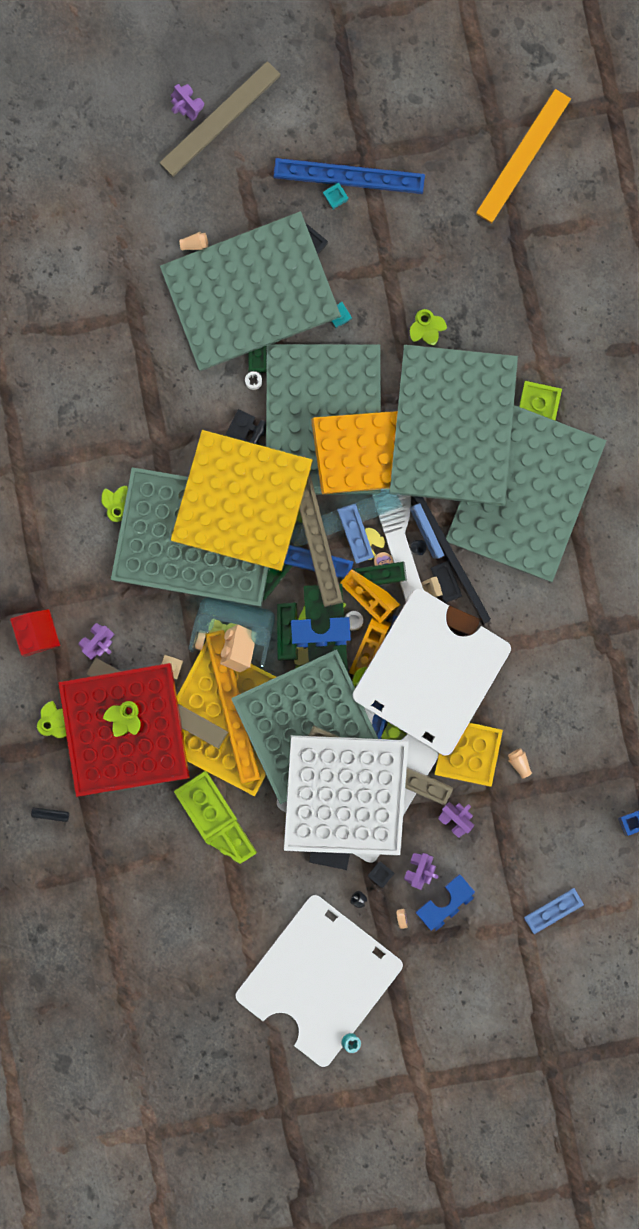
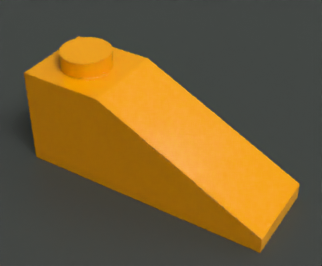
M351 570L340 582L380 624L389 619L400 607V604L387 591L354 570Z
M374 617L372 618L349 673L354 675L358 669L368 668L381 646L391 623L384 621L380 624Z

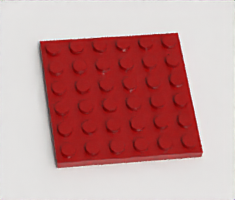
M172 663L58 682L76 797L190 778ZM126 701L134 702L138 707L137 716L141 723L138 733L133 735L128 731L122 736L115 737L113 734V722L103 719L105 712L111 706H120ZM130 707L126 709L127 714L130 715L132 713Z

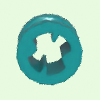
M348 1033L342 1038V1047L347 1052L355 1053L360 1049L361 1041L355 1034ZM350 1040L354 1042L352 1046L348 1044Z

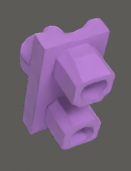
M178 84L174 86V92L171 94V102L174 105L171 111L174 114L180 112L183 116L186 114L193 121L203 109L204 102L200 98L195 100L190 98L193 90L188 84L182 87Z
M96 623L91 628V632L95 635L94 638L90 641L85 637L79 642L82 652L91 660L96 655L101 656L104 652L111 653L108 647L112 644L110 639L115 635L105 625L101 626Z
M448 802L438 818L445 825L452 819L457 824L452 829V832L457 837L465 833L468 834L474 827V824L470 821L473 815L468 812L471 808L469 804L464 808L460 803L454 806Z
M414 853L411 863L418 866L417 871L414 873L408 870L404 880L410 883L412 887L422 890L424 883L430 884L432 877L438 879L439 875L434 874L436 866L431 865L434 857L425 853L423 855Z

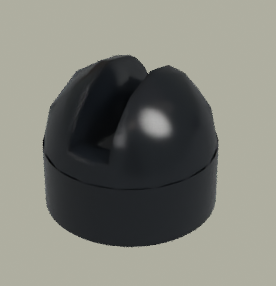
M423 540L411 542V553L423 555L426 552V543Z
M357 891L352 895L350 903L357 908L365 907L364 903H367L368 900L364 893Z

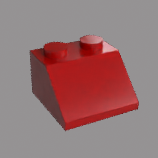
M49 609L23 614L10 619L21 656L27 657L61 646Z

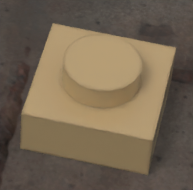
M437 577L421 582L423 590L432 596L439 597L443 595Z
M164 655L162 664L172 663L174 679H178L183 661Z

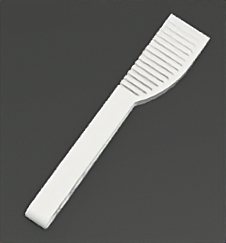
M381 489V495H372L393 563L405 562L407 581L400 582L407 602L415 589H423L405 535L410 517L411 496L390 494V489Z

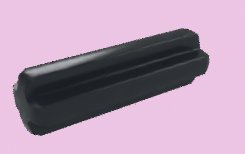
M33 807L31 817L68 822L69 812Z

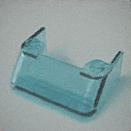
M208 597L203 599L195 618L188 650L194 653L198 632H210L213 629L215 620L252 627V641L257 645L264 646L260 666L265 668L275 624L273 612Z

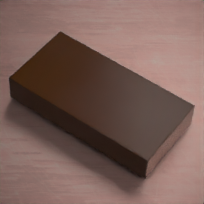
M451 606L448 607L446 613L448 627L469 636L476 632L481 620L480 618Z

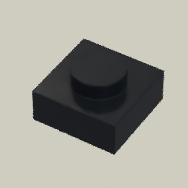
M379 861L368 877L383 888L395 873Z

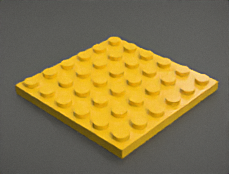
M202 430L171 541L282 571L313 460Z
M206 641L177 695V701L181 706L228 731ZM252 664L242 672L234 670L239 694L276 678V676ZM182 729L187 762L256 796L266 777V773L254 747L253 751L260 780L241 784L229 731L218 749Z

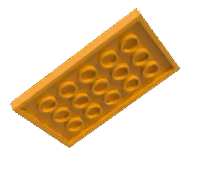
M398 411L313 417L311 419L322 494L390 489Z

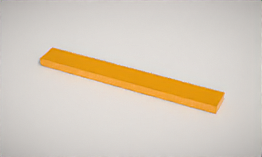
M557 89L554 90L477 210L476 215L491 224L493 223L571 101L570 97Z
M224 630L205 634L240 781L241 784L260 780L252 743L231 699L239 695L234 670L220 664L222 659L221 651L226 640L224 638Z

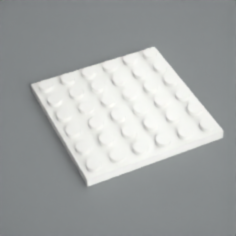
M291 735L284 851L400 855L408 740Z

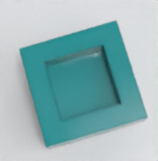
M339 183L323 192L332 210L349 200Z
M343 302L337 304L341 317L331 321L335 328L352 319Z

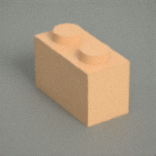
M238 624L228 629L224 636L226 640L221 651L222 659L220 664L238 672L248 669L251 664L257 633Z

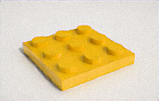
M469 723L452 753L449 755L438 754L434 775L492 787L503 730Z

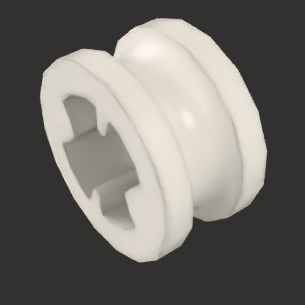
M250 372L245 377V384L249 389L257 390L262 385V377L257 372ZM257 377L258 384L250 385L249 378Z

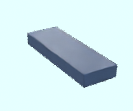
M356 503L338 508L337 510L355 562L359 563L374 558Z
M421 504L410 507V511L433 559L444 556Z
M575 888L528 914L524 919L532 933L536 934L584 904Z

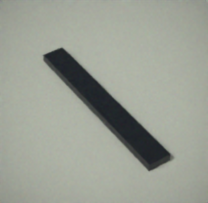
M412 496L416 504H421L447 561H449L453 572L481 619L482 624H487L491 618L423 497Z

